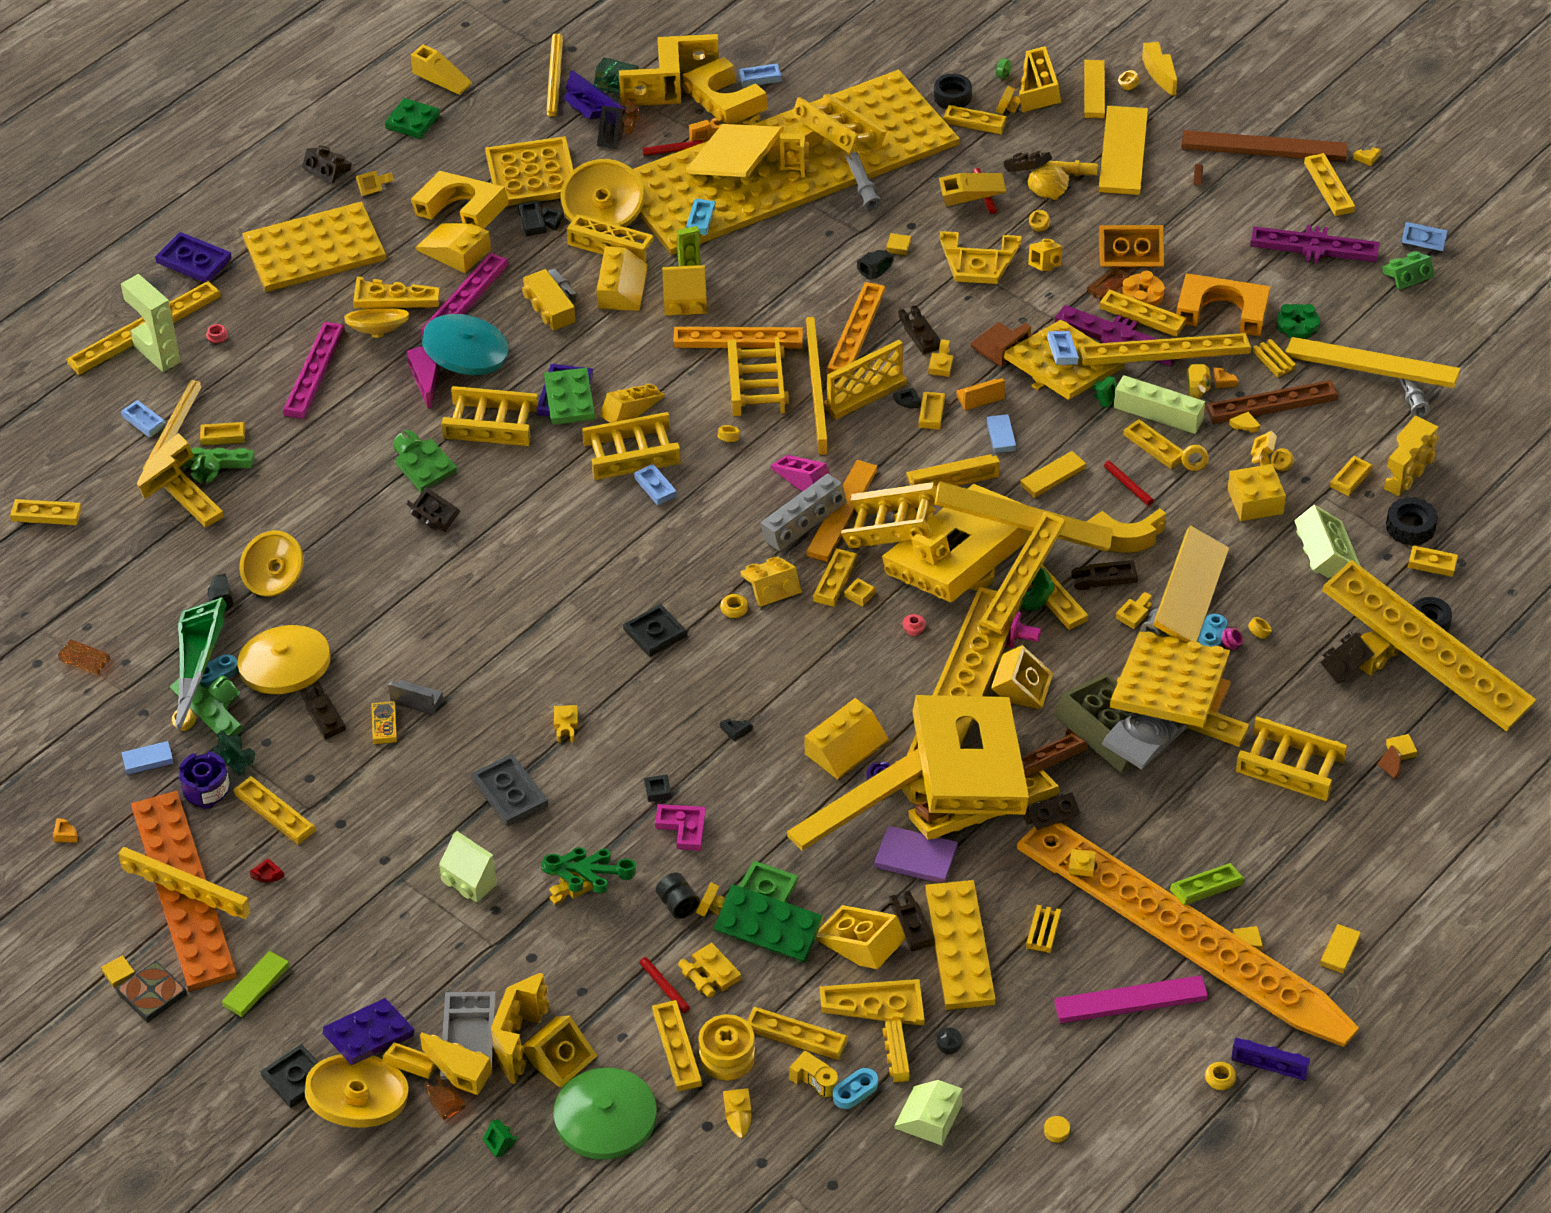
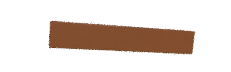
M1328 380L1207 403L1206 411L1212 424L1230 421V419L1249 412L1252 416L1336 401L1338 400V393L1332 381Z

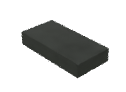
M538 200L518 204L526 236L546 233V226Z

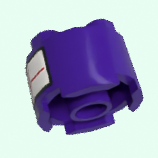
M207 751L208 754L197 756L196 753H193L186 757L179 766V779L184 798L189 803L200 806L203 809L213 807L230 791V782L224 760L218 754Z

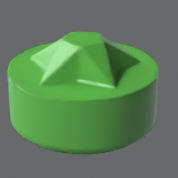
M1002 58L997 64L996 76L1001 79H1007L1012 71L1011 61Z

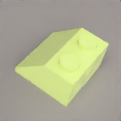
M456 831L439 863L440 877L444 884L454 887L462 896L478 903L497 885L493 854Z
M940 1080L914 1086L894 1128L943 1145L962 1106V1088Z

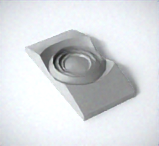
M1132 712L1126 719L1120 720L1103 740L1102 745L1142 770L1186 730L1187 725Z
M445 992L442 1037L444 1041L452 1044L458 1043L466 1049L482 1052L490 1057L492 1073L494 1049L491 1026L496 1016V992ZM440 1070V1079H448Z

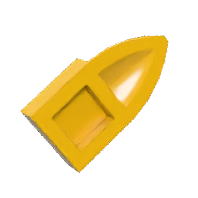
M746 1088L723 1091L728 1125L738 1137L744 1138L750 1128L752 1118L749 1090Z

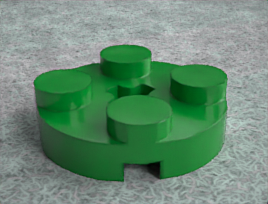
M1284 304L1281 306L1276 320V327L1280 333L1283 331L1290 339L1292 337L1308 339L1315 331L1317 333L1319 330L1320 317L1313 305Z
M1040 567L1031 583L1033 584V589L1029 592L1026 591L1021 609L1037 611L1038 608L1046 603L1050 594L1053 593L1054 584L1051 582L1049 573L1042 567Z

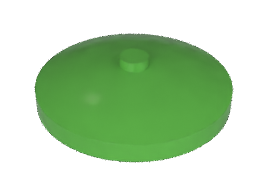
M597 1068L577 1075L562 1088L554 1105V1122L560 1139L574 1152L592 1159H614L637 1150L651 1136L657 1119L656 1101L649 1086L635 1074L617 1068Z

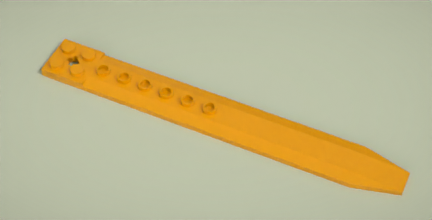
M1061 822L1037 830L1034 826L1017 843L1019 851L1054 874H1060L1292 1027L1345 1047L1358 1033L1359 1027L1326 993L1190 905H1183L1176 896ZM1054 841L1056 845L1048 846L1046 842L1052 843ZM1071 849L1096 851L1093 877L1069 874Z

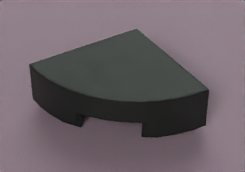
M544 207L543 219L545 224L549 228L557 230L564 218V212Z
M914 388L893 393V399L897 404L906 408H921V400Z
M726 719L720 722V728L734 742L753 730V725L746 720L731 721V719Z

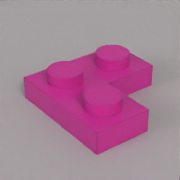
M658 804L655 829L678 830L677 850L701 851L706 807Z

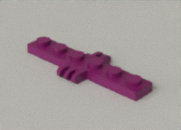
M1307 225L1306 233L1253 226L1250 247L1303 253L1302 256H1306V262H1310V258L1315 257L1314 263H1318L1319 258H1324V256L1377 262L1380 242L1328 236V227H1324L1323 232H1319L1320 226H1315V231H1311V225Z
M1064 305L1055 317V323L1059 320L1067 322L1086 336L1099 340L1100 343L1156 340L1154 337L1135 331L1138 326L1137 321H1133L1129 326L1131 320L1125 318L1122 322L1123 316L1120 315L1113 322ZM1176 359L1155 361L1171 367Z

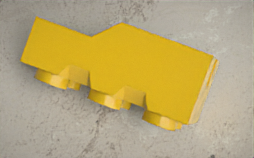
M1415 415L1397 435L1399 446L1388 458L1387 464L1393 477L1385 480V490L1400 496L1405 490L1411 488L1414 479L1423 474L1425 467L1433 463L1437 454L1435 447L1439 441L1437 436L1439 426Z

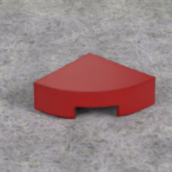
M269 858L249 871L250 877L259 882H274L284 878V872Z

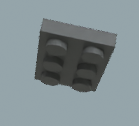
M513 754L471 773L472 781L506 826L549 806L548 799Z

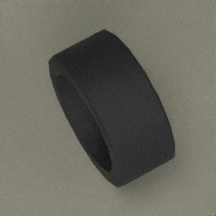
M953 73L940 76L935 81L934 100L938 106L947 109L949 105L964 108L970 103L972 99V84L967 77ZM947 89H959L963 92L951 95L946 94L943 91Z

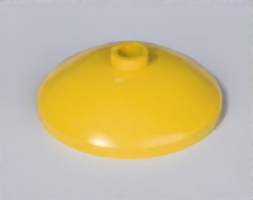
M370 308L350 312L345 315L344 319L349 327L361 333L371 334L374 338L384 337L385 333L395 331L405 324L409 319V313L396 308Z
M278 530L261 533L248 543L242 553L239 565L241 579L250 591L259 596L274 597L283 594L296 583L302 572L304 563L303 552L297 540L288 533Z

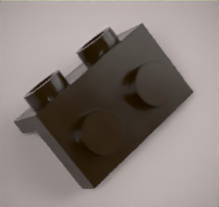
M322 145L317 148H307L302 168L329 183L335 182L337 172L350 171L352 163L347 161L345 156L335 154L330 151V148Z
M425 487L414 503L409 500L405 503L411 509L409 511L411 515L418 520L421 517L424 518L427 526L434 531L439 528L444 533L461 512L457 507Z
M1352 632L1348 633L1340 640L1343 644L1337 649L1334 647L1330 648L1322 655L1325 659L1320 663L1337 684H1340L1375 655L1361 637L1360 632L1355 634Z
M1071 792L1065 795H1055L1042 803L1038 801L1030 804L1023 818L1026 825L1034 823L1035 828L1040 830L1077 817L1081 811Z

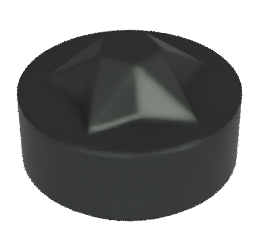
M944 1028L938 1032L937 1047L940 1051L951 1054L961 1048L962 1035L957 1029Z

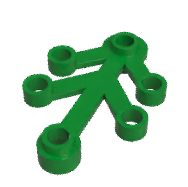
M577 847L564 856L548 854L541 862V870L551 876H560L568 882V889L573 892H579L583 889V879L574 876L569 871L578 873L592 883L593 891L599 894L607 891L608 881L594 873L617 874L622 880H631L636 874V862L632 859H621L617 862V866L599 865L610 862L611 852L607 849H599L595 854L586 858L587 851L584 848Z

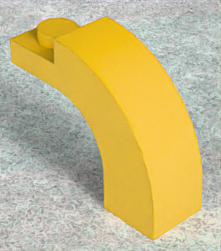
M1158 509L1140 522L1121 523L1101 511L1086 522L1113 529L1109 551L1133 553L1146 550L1155 545L1156 534L1162 533L1166 527V512Z

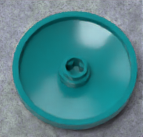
M447 314L436 317L426 325L422 337L423 348L434 362L448 370L466 375L492 373L505 363L508 354V343L504 335L492 324L470 315Z

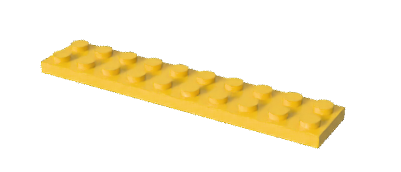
M1353 560L1349 561L1324 584L1322 591L1506 732L1535 704L1536 699Z
M983 587L978 588L933 695H985L1011 633V625L1017 611H1020L1023 604V598L1003 633L999 634L981 626L980 623L998 591ZM963 717L956 721L960 749L963 748L974 719ZM916 735L907 755L918 749Z

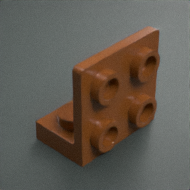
M998 322L972 341L971 348L1000 367H1003L1009 362L1004 359L1005 351L1031 337V326L1024 323L1020 327L1011 330Z

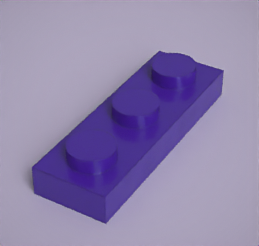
M1235 1038L1231 1060L1306 1081L1310 1058L1298 1053L1293 1054L1279 1050L1273 1046L1268 1047L1254 1043L1248 1039Z

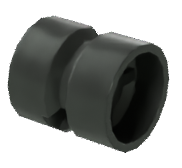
M675 872L665 876L656 886V894L667 905L668 910L676 919L690 916L699 907L700 898L689 887L688 882L681 873Z

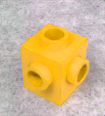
M1043 239L1041 242L1029 245L1028 265L1041 271H1051L1052 268L1061 266L1062 246L1055 243L1054 240Z

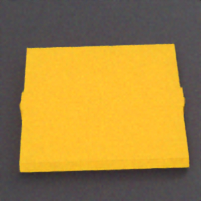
M722 124L688 166L686 174L748 177L780 137V133H783L784 127Z

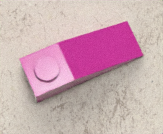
M423 346L407 350L408 365L427 408H431L440 374L439 364L434 362L427 355Z
M786 455L771 465L772 470L802 492L827 473L831 475L826 463Z

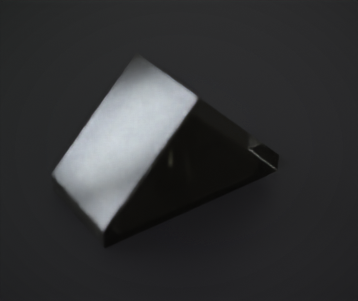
M602 106L597 147L617 149L624 132L623 108Z

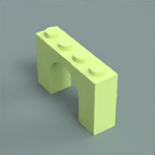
M139 274L121 283L124 300L145 320V323L131 330L134 347L163 373L181 363L169 300Z

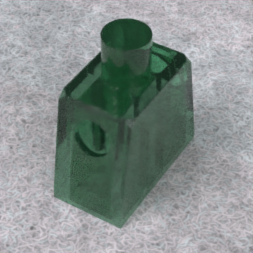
M604 57L596 67L594 86L601 91L620 94L619 70H637L639 66Z

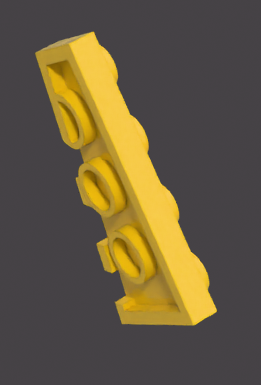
M357 277L353 305L354 308L362 309L439 307L440 288L416 284L406 287L401 282H394L391 285L384 284L379 279H373V282L364 281V277Z
M919 979L819 986L822 1013L882 1021L901 1020V1023L924 1026L925 1020Z

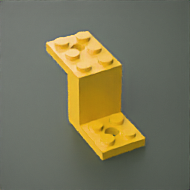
M718 34L658 37L659 68L619 70L621 106L681 104L680 72H689L719 59ZM701 51L703 54L695 55L694 52ZM637 86H644L645 88L639 90V89H636L635 87H637Z

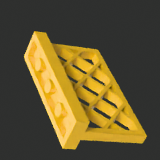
M897 340L827 374V400L823 401L824 409L837 420L906 386L907 378L903 375V343ZM896 350L891 358H888L891 352ZM878 359L873 367H871L872 362ZM885 361H887V363H886V365L883 367V369H882V370H879V368L882 366V364H883ZM860 368L855 376L852 375L856 369ZM867 370H869V372H868V374L865 376V378L862 379L861 377L864 375V373H865ZM842 376L839 382L835 384L834 380ZM848 379H851L847 387L844 388L843 386L848 381Z

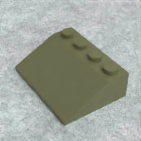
M1104 673L1063 693L1053 715L1078 737L1086 741L1097 754L1101 755L1115 769L1122 773L1135 765L1103 746L1102 742L1120 720L1126 719L1132 712L1110 708V701L1118 682L1108 673Z

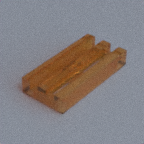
M1113 267L1089 285L1087 293H1093V297H1100L1101 301L1108 290L1119 291L1123 287V280L1130 277V275L1118 267Z
M71 639L58 654L60 661L96 675L100 673V668L103 669L105 667V662L110 661L108 653Z

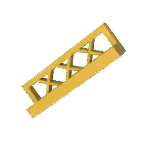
M579 214L576 215L567 227V245L602 255L604 254L605 247L627 248L645 263L647 262L646 250L653 241V235ZM579 223L587 224L588 226L581 227L577 225ZM598 229H605V230H607V231L599 232V231H596V230H598ZM623 234V235H626V236H624V237H617V236H615V235ZM639 239L644 240L643 244L634 241Z
M989 454L906 472V477L910 486L934 482L937 488L940 481L959 486L999 477L1000 461L997 456Z

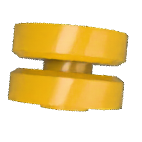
M728 1014L715 1016L705 1022L700 1029L698 1038L700 1062L705 1072L711 1077L726 1081L739 1079L749 1073L755 1061V1035L752 1026L745 1019Z

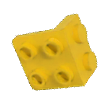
M771 557L766 560V563L760 565H748L745 570L740 572L744 579L752 583L756 602L760 607L802 593L796 567L780 557Z

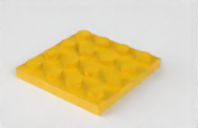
M566 136L485 148L492 184L505 187L509 200L507 206L537 200L539 202L561 198L562 185L567 176L573 171Z
M1062 320L1009 348L1004 353V359L1068 400L1091 388L1097 381H1102L1125 368V363L1082 366L1078 346L1100 343ZM1049 331H1070L1079 357L1077 364L1056 365L1047 339Z

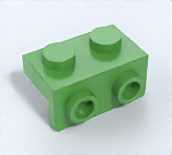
M1411 252L1403 259H1393L1389 261L1390 264L1382 266L1383 274L1395 277L1397 289L1400 290L1435 276L1431 256L1420 254V252Z

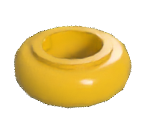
M1194 444L1185 448L1181 460L1186 469L1198 471L1205 468L1209 456L1204 447ZM1199 453L1201 454L1199 462L1195 464L1189 462L1191 454Z
M731 594L723 598L720 609L729 618H739L746 614L749 604L742 595ZM733 604L739 605V607L732 608L729 606Z
M1219 1061L1208 1066L1205 1072V1079L1210 1087L1223 1091L1234 1086L1237 1080V1073L1230 1064ZM1216 1073H1224L1228 1077L1226 1079H1218L1214 1075Z

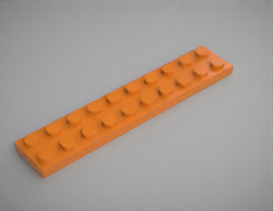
M178 791L131 803L146 856L206 880ZM155 882L188 991H194L237 978L216 909L197 899H190L178 891L168 890L163 885Z

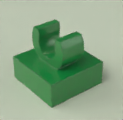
M1108 376L1103 382L1097 381L1092 386V389L1097 391L1095 398L1099 399L1102 407H1109L1114 402L1115 389L1117 387L1115 377Z
M500 1119L491 1121L482 1138L495 1157L504 1156L507 1148L513 1147L517 1140V1136L510 1134L511 1128L504 1126Z

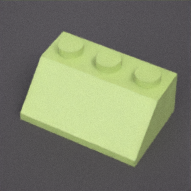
M1315 504L1294 520L1298 529L1296 532L1304 544L1303 550L1309 556L1311 561L1310 567L1315 573H1320L1327 578L1333 577L1351 560L1361 566L1341 520Z

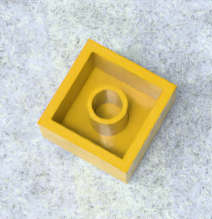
M1273 464L1229 471L1228 492L1240 521L1284 514L1286 494Z

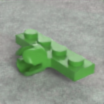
M197 447L191 449L194 457L180 467H191V476L197 482L203 483L204 479H206V483L214 481L221 468H251L255 454L254 450H247L245 448L236 450L216 448L212 450Z
M223 675L219 676L207 688L199 684L190 708L228 744L244 728L227 711V707L239 697L240 692ZM180 678L170 686L178 696Z

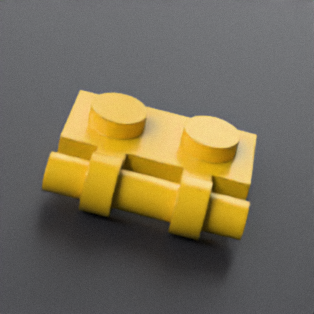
M712 942L692 954L694 964L689 963L685 958L681 959L678 963V966L682 969V974L687 979H691L696 984L695 988L701 994L704 993L708 998L713 997L715 994L713 987L716 986L723 992L742 980L741 973ZM703 972L707 978L702 977L699 973Z

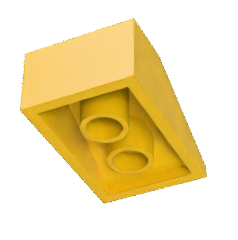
M441 223L416 246V250L466 274L491 250L489 231L475 224Z
M844 905L819 928L815 938L816 941L855 964L873 969L881 967L891 954L907 939L897 915Z

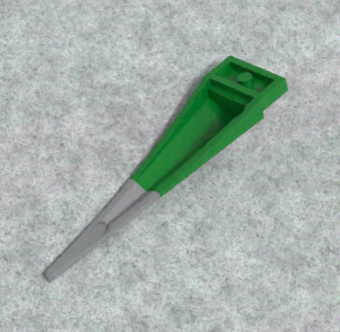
M223 597L183 610L178 622L180 681L175 725L179 730L182 728L225 621L223 614L227 604Z

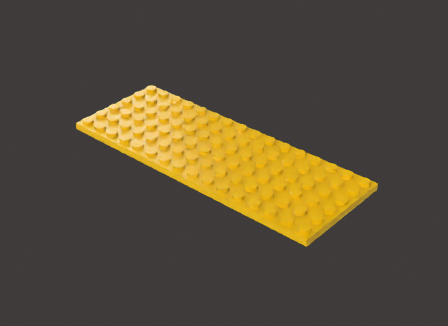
M899 69L832 94L833 97L887 131L881 150H874L863 142H856L853 152L858 153L868 179L960 145V138ZM822 98L810 102V104L814 106L820 105ZM792 109L751 125L784 127V130H786L792 124L800 127L803 123L791 116ZM826 138L810 148L809 155H805V158H809V170H805V178H801V170H780V160L769 162L767 161V155L762 158L748 177L686 174V169L708 141L633 169L639 176L644 191V203L639 215L670 255L678 253L677 230L686 228L695 199L715 201V211L707 235L699 234L700 244L857 184L846 160V155L848 154L852 158L851 155Z

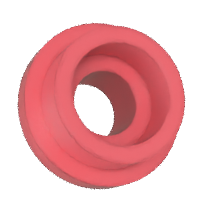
M213 324L208 328L206 337L209 342L218 344L227 339L228 332L223 325Z
M911 614L903 619V628L911 636L920 635L925 629V619L920 615Z

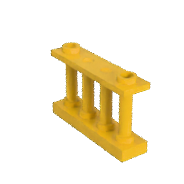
M824 94L821 104L815 106L798 97L791 115L849 154L853 152L856 142H863L874 150H881L887 133L886 130L830 94Z
M775 337V348L751 350L737 348L736 339L727 340L733 416H741V407H745L747 404L780 403L781 414L785 413V404H789L788 391H784L781 359L785 358L784 345L780 346L779 337ZM776 357V363L742 365V363H738V361L746 358ZM777 372V379H739V376H743V374ZM778 387L779 394L751 396L740 394L744 389Z
M451 387L452 402L456 407L452 418L443 417L442 419L443 439L530 446V426L526 422L529 411L537 412L538 394ZM465 406L477 407L474 420L461 419ZM486 408L499 409L495 422L483 421ZM507 410H520L517 424L505 423Z
M664 412L582 428L584 446L592 445L596 458L591 459L594 480L635 473L652 464L656 468L681 464L678 442L670 444L666 431L670 430L669 413ZM657 433L661 446L648 448L644 435ZM636 437L639 450L626 452L623 439ZM614 441L618 454L605 456L601 443Z
M934 482L852 494L850 502L858 514L853 529L841 531V535L849 549L912 540L911 538L916 534L926 538L932 537V532L925 521L928 506L935 504L937 488ZM918 508L916 519L905 521L907 510ZM898 510L895 523L884 524L887 512ZM877 513L874 526L864 527L866 516Z
M1256 716L1253 735L1257 736L1250 753L1240 750L1237 757L1236 772L1327 801L1332 779L1327 777L1335 761L1344 764L1347 745ZM1267 739L1280 743L1273 760L1259 756ZM1289 746L1302 750L1296 767L1282 763ZM1312 754L1325 758L1318 775L1304 771Z

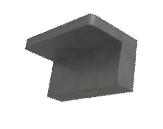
M399 680L398 683L391 681L388 685L390 700L395 701V704L434 715L443 699L441 691Z

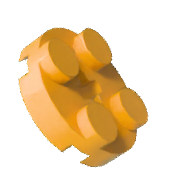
M1143 271L1141 274H1135L1123 280V295L1153 306H1157L1162 302L1165 286L1158 277L1153 276L1152 272Z

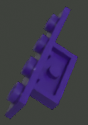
M571 71L565 88L569 92H566L564 100L571 104L572 108L582 112L587 119L594 120L595 118L604 117L616 127H620L626 108L581 75Z

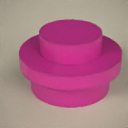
M1226 628L1222 633V642L1225 647L1234 651L1243 643V637L1237 628Z

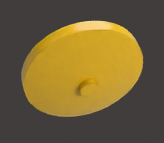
M597 159L583 163L567 176L561 189V203L564 214L570 222L579 214L627 227L641 212L644 203V191L639 176L628 165L611 159ZM579 223L577 226L584 227V226H588V225H587V224H583V223ZM598 229V230H596V231L604 232V231H607V230H605V229Z
M285 625L268 629L249 640L239 653L237 666L242 681L249 688L265 694H286L301 690L316 682L329 667L331 653L326 638L317 630L300 625Z
M342 1054L320 1061L309 1071L305 1083V1098L311 1109L327 1121L347 1127H373L393 1120L403 1111L408 1099V1082L398 1068L382 1063L383 1059L371 1056L351 1065Z

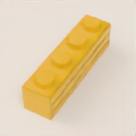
M901 1020L886 1021L885 1028H882L883 1038L886 1037L887 1039L885 1041V1050L889 1052L887 1054V1063L891 1064L889 1076L893 1077V1083L909 1081V1066Z

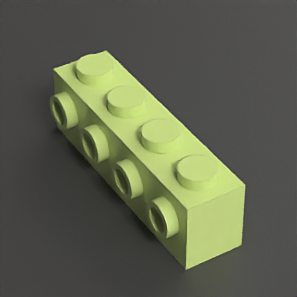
M1123 375L1115 389L1114 408L1196 434L1204 420L1205 401Z

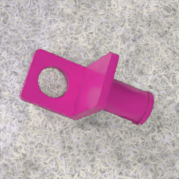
M1017 611L1005 646L1014 648L1018 638L1038 643L1041 636V628L1022 625V622H1020L1021 612Z

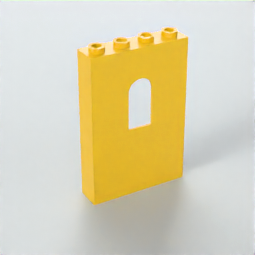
M973 484L969 488H967L980 493L1017 502L1015 500H1012L1008 497L990 491L976 484ZM943 507L926 521L932 532V537L928 539L934 541L941 535L948 536L956 529L971 536L935 565L915 556L912 540L901 541L882 556L884 570L890 577L899 579L906 584L915 586L922 591L952 603L1025 544L1032 531Z
M916 695L913 718L929 813L1025 815L1029 794L1010 698ZM968 717L978 722L983 749H960L956 727L958 719Z

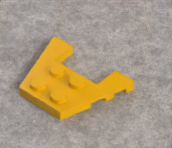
M940 231V242L955 282L998 284L1019 249L1022 236L1003 235L1001 250L958 247L959 232Z

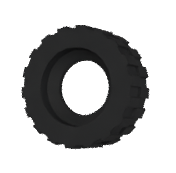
M1417 497L1400 498L1393 502L1388 509L1386 530L1395 541L1413 546L1416 544L1421 545L1424 542H1428L1434 536L1438 519L1436 509L1424 499L1421 500ZM1404 516H1415L1423 520V524L1415 527L1403 524L1400 519Z

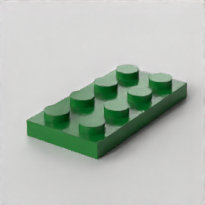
M732 884L713 929L715 932L806 963L824 918L822 915Z

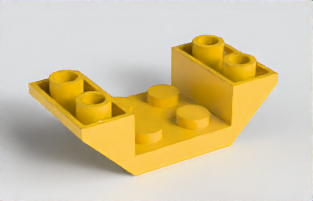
M542 973L507 987L491 1026L495 1059L510 1083L516 1084L519 1075H523L526 1061L523 1060L524 1046L521 1045L520 1034H516L515 1031L520 1030L522 1020L540 1023L542 1015H546L549 1009L550 1001L546 997L548 985H545L544 974Z

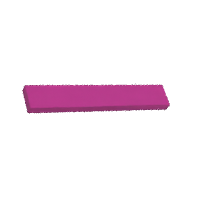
M490 253L421 328V335H423L426 325L436 317L447 314H465L509 265L508 259Z
M330 322L323 323L284 406V416L305 419L344 334V325Z
M1202 975L1059 997L1055 998L1054 1004L1061 1024L1207 1001L1208 994Z

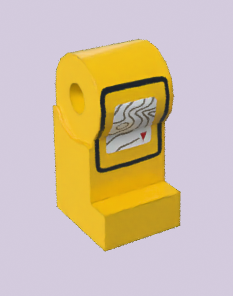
M804 1051L789 1067V1080L796 1085L802 1080L815 1088L818 1095L822 1097L833 1096V1089L837 1085L838 1075L829 1065Z

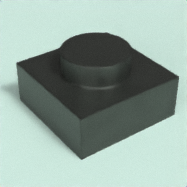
M667 774L644 778L648 802L672 799Z

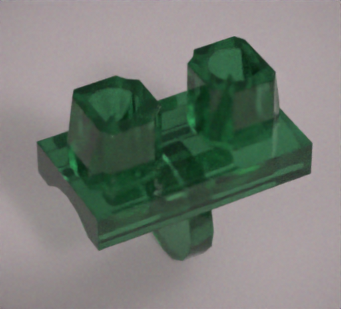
M224 731L217 734L219 741L213 752L218 754L225 764L230 766L238 775L245 774L246 766L254 763L255 752L251 748L242 750V740L237 734L229 737Z

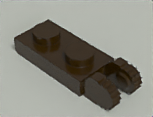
M1040 151L1030 155L1028 152L1024 154L1017 153L1013 155V159L1005 160L1003 165L1008 172L1037 169L1052 160L1050 152L1041 153Z
M916 305L911 306L910 311L914 317L912 320L909 319L908 313L904 309L899 310L898 315L904 325V329L922 355L938 350L941 340L925 317L921 315L920 309Z
M1133 560L1089 564V566L1075 567L1071 570L1072 578L1075 579L1073 582L1074 588L1078 590H1088L1090 587L1138 583Z
M319 682L313 683V689L318 696L317 698L311 699L306 687L300 690L306 709L324 739L346 731L343 720L328 695L324 693Z
M910 890L903 893L904 901L907 904L904 906L900 905L896 895L889 896L892 910L899 919L911 952L935 945L933 934L918 902H915Z

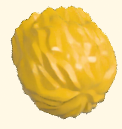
M1047 162L1031 172L1028 178V187L1040 197L1057 200L1067 190L1069 175L1065 174L1063 169L1057 164Z

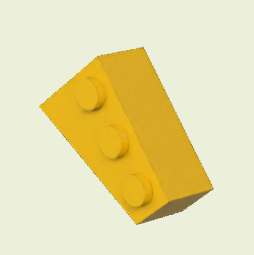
M1046 46L1026 51L1023 67L1024 74L1021 80L1022 86L1019 92L1022 113L1062 103L1059 85Z

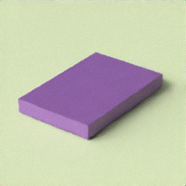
M888 826L876 856L874 868L932 882L945 883L958 849V842L943 838L927 840L922 833Z

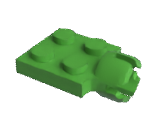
M405 430L404 433L408 436V439L400 433L393 441L394 450L400 455L395 458V464L420 493H422L425 487L431 488L457 473V466L432 438L423 441L415 432Z

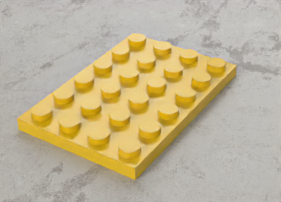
M362 201L242 233L243 240L265 292L387 260L386 253Z
M1139 631L1112 695L1110 708L1203 728L1229 660L1230 650L1220 646L1209 647L1201 645L1197 641L1187 643L1179 641L1178 638L1173 636H1158L1153 632Z

